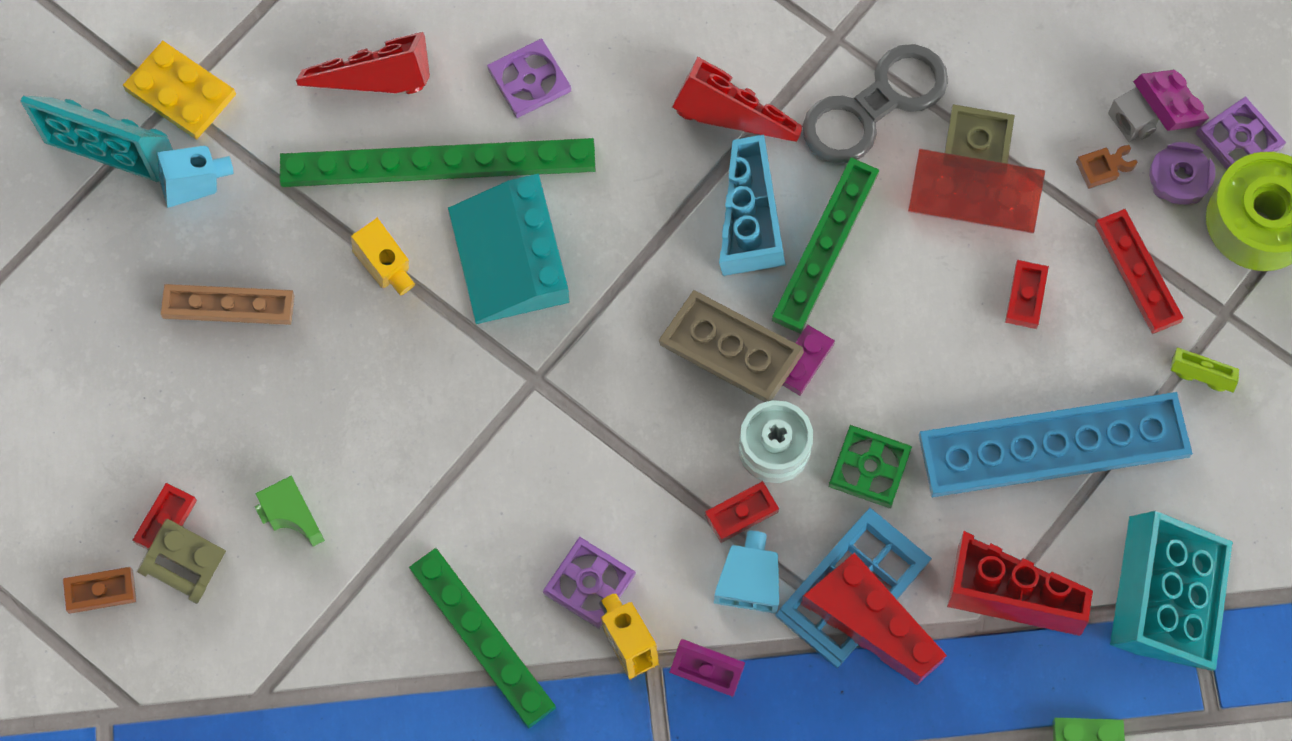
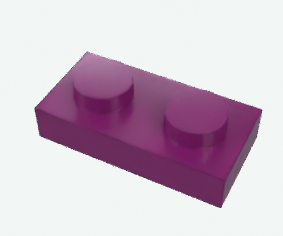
M808 324L795 342L803 347L804 353L782 385L801 396L835 343V340Z
M681 639L669 673L733 697L745 662Z

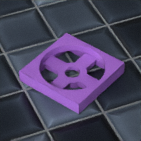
M542 38L487 65L489 73L516 118L572 92L571 85ZM531 55H538L543 57L547 64L537 69L530 68L525 58ZM514 65L518 72L517 79L504 84L502 77L505 68ZM526 75H533L536 78L535 82L532 84L525 83L523 79ZM554 75L556 77L555 84L550 92L545 94L541 87L542 81ZM520 91L530 92L534 100H523L513 95Z
M1246 96L1198 128L1195 133L1226 170L1235 162L1228 153L1236 148L1244 149L1249 155L1257 152H1277L1286 144V141ZM1233 116H1244L1253 121L1247 125L1239 124ZM1218 123H1221L1229 132L1228 138L1220 144L1213 137L1215 126ZM1262 130L1267 140L1265 150H1262L1254 141L1255 135ZM1243 132L1246 134L1247 140L1240 142L1236 139L1235 134Z
M579 536L544 588L543 594L600 629L602 626L601 617L605 615L603 610L586 611L581 606L589 595L594 594L602 599L608 595L617 594L620 599L636 575V571ZM583 556L597 557L590 568L581 569L572 563L575 559ZM609 564L612 565L618 576L619 585L616 589L605 584L602 579V575ZM563 574L576 582L577 588L570 599L564 597L561 592L560 581ZM587 576H592L595 578L596 584L592 588H586L583 585V579Z

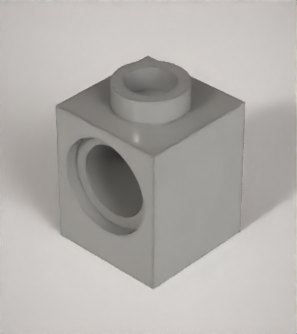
M1137 87L1114 99L1108 115L1128 142L1138 137L1145 139L1157 129L1156 125L1159 118Z

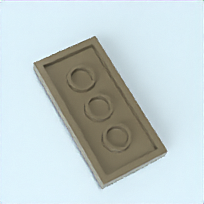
M696 290L692 291L659 339L660 346L763 402L773 400L804 353L803 347Z

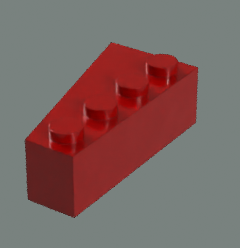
M963 531L958 545L947 607L1078 636L1082 635L1089 621L1093 590L1057 573L1043 571L1035 567L1033 562L1024 558L1021 560L1002 552V548L992 543L987 545L974 539V535Z
M855 552L803 595L801 601L803 607L815 612L825 619L826 623L835 629L838 628L851 637L859 646L874 653L881 661L916 685L941 665L947 656Z

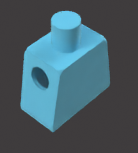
M208 146L157 152L159 181L167 208L215 194L217 192V178L234 174L230 156L212 159Z
M748 531L745 547L736 545L730 547L715 590L714 604L777 613L779 606L778 553L765 550L767 534L759 531Z

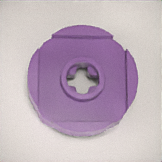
M1188 142L1172 143L1156 154L1150 166L1149 176L1153 185V192L1158 198L1165 199L1174 204L1187 205L1198 203L1209 192L1214 183V163L1211 158L1208 160L1203 154L1204 150L1195 144ZM1179 167L1185 168L1186 174H1190V177L1181 179L1175 172L1178 171Z

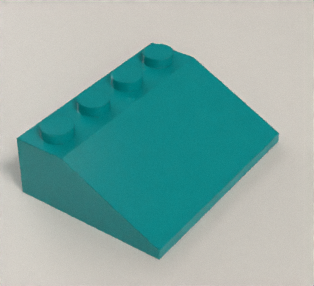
M22 96L20 102L45 144L159 182L157 152L173 150L168 136L157 129H150L149 131L140 128L136 123L128 119L120 121L111 118L106 112L99 109L91 111L82 108L80 104L70 99L62 101L53 97Z
M539 174L508 180L448 207L476 324L570 303L569 289Z
M1158 511L1129 516L1110 645L1136 655L1211 671L1216 670L1233 541Z

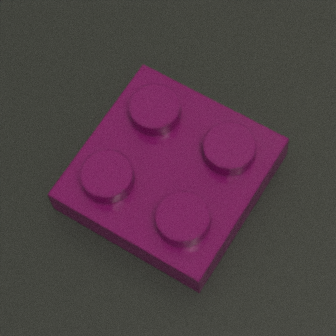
M1175 69L1142 73L1133 81L1167 131L1202 126L1209 119L1204 111L1203 103L1191 93L1187 87L1186 79Z

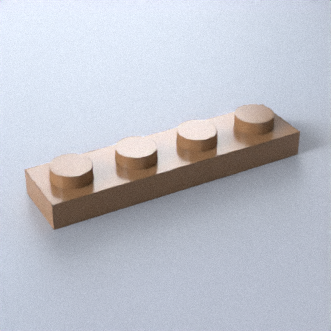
M164 284L161 316L163 319L291 325L295 295L293 290Z

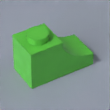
M292 475L255 493L260 504L254 507L263 524L270 522L274 531L279 528H289L298 531L309 540L313 547L325 541Z

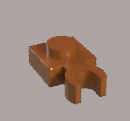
M1130 145L1119 147L1116 153L1112 155L1106 147L1078 156L1076 163L1088 189L1117 180L1120 175L1118 170L1130 172L1135 169L1138 163L1137 160L1127 162L1122 158V156L1129 154L1131 150Z

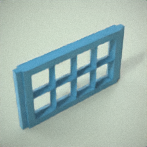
M871 508L861 516L775 614L781 622L836 668L846 660L858 644L851 637H848L840 646L821 630L826 625L825 619L822 618L815 625L798 611L797 608L801 604L803 595L818 584L829 572L831 573L836 568L837 562L847 551L852 554L855 552L871 571L892 587L889 591L897 600L932 560L930 556ZM866 529L886 545L873 561L853 545ZM890 550L910 565L898 581L878 566Z

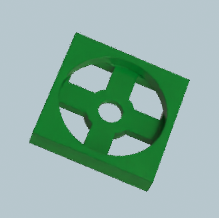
M850 425L828 487L891 509L912 446ZM872 441L869 451L862 455L848 450L859 442ZM884 446L893 452L897 459L898 467L884 463L881 457ZM868 460H873L877 464V468L872 472L867 471L864 463ZM843 464L858 468L860 477L856 486L849 484L845 480L842 473ZM881 476L893 481L892 486L883 492L875 493L869 491L873 478Z

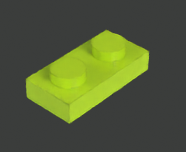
M1178 347L1172 357L1170 371L1175 372L1178 377L1189 381L1195 379L1207 383L1211 389L1223 392L1226 390L1234 393L1239 381L1238 368Z

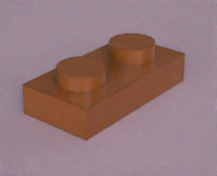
M131 567L63 578L65 606L69 614L136 602L134 574Z

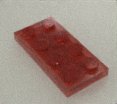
M919 149L908 212L1033 234L1035 232L1045 170Z

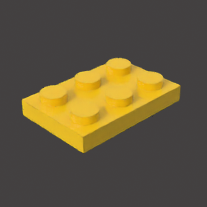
M163 40L123 84L126 92L196 140L236 96L234 88Z

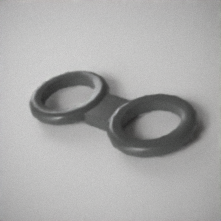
M916 44L899 45L888 50L878 61L874 73L875 82L854 98L844 95L829 96L816 102L806 113L802 125L804 140L811 152L822 160L835 164L848 163L851 157L858 160L864 157L873 147L877 135L876 122L896 108L907 112L923 111L935 105L945 94L948 84L947 68L940 56L929 48ZM914 58L921 60L930 66L933 71L935 85L923 96L912 98L902 96L893 90L888 82L887 73L889 68L901 59ZM839 109L852 112L863 125V138L857 145L849 149L837 150L826 146L817 136L815 127L817 120L824 113Z

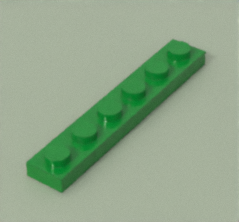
M852 157L850 158L772 316V322L799 334L802 333L879 175V169Z
M434 548L409 566L412 574L528 729L556 709L555 704L437 548Z

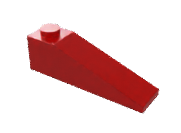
M424 32L385 41V47L375 52L368 51L367 48L359 50L345 62H343L342 58H335L302 69L296 78L297 86L399 93L403 91L406 94L417 93L426 86L430 77Z

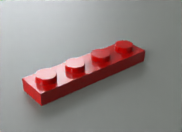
M1123 209L1097 219L1095 227L1151 333L1154 334L1181 323L1184 317L1127 210Z

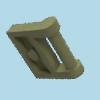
M165 519L139 565L137 572L145 577L149 574L188 595V600L197 604L226 550L177 523ZM158 554L198 575L199 578L194 584L155 563Z

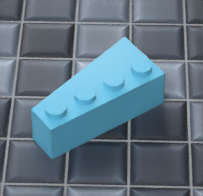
M764 135L735 139L732 141L729 185L725 204V222L719 259L723 276L786 266Z

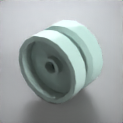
M771 400L758 404L747 414L741 425L739 455L743 466L752 476L770 483H782L791 480L804 470L810 458L813 445V428L808 416L799 407L787 401Z

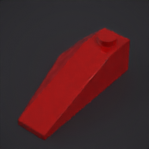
M697 57L672 105V108L677 110L681 117L687 120L694 119L699 123L794 142L798 141L802 125L773 105L766 104L763 106L755 96L756 93L751 89H739L730 83L733 79L731 75Z

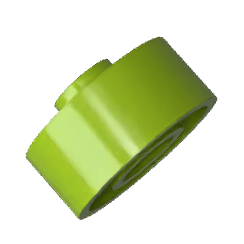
M1257 152L1240 158L1226 170L1210 197L1206 209L1207 230L1217 249L1235 264L1257 271H1274L1292 264L1291 156L1277 152ZM1257 212L1265 214L1270 220L1263 218Z

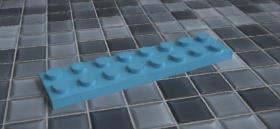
M1177 392L920 431L918 435L932 498L1190 458L1193 454Z

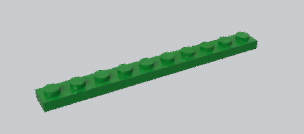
M594 138L280 153V184L282 187L596 172Z

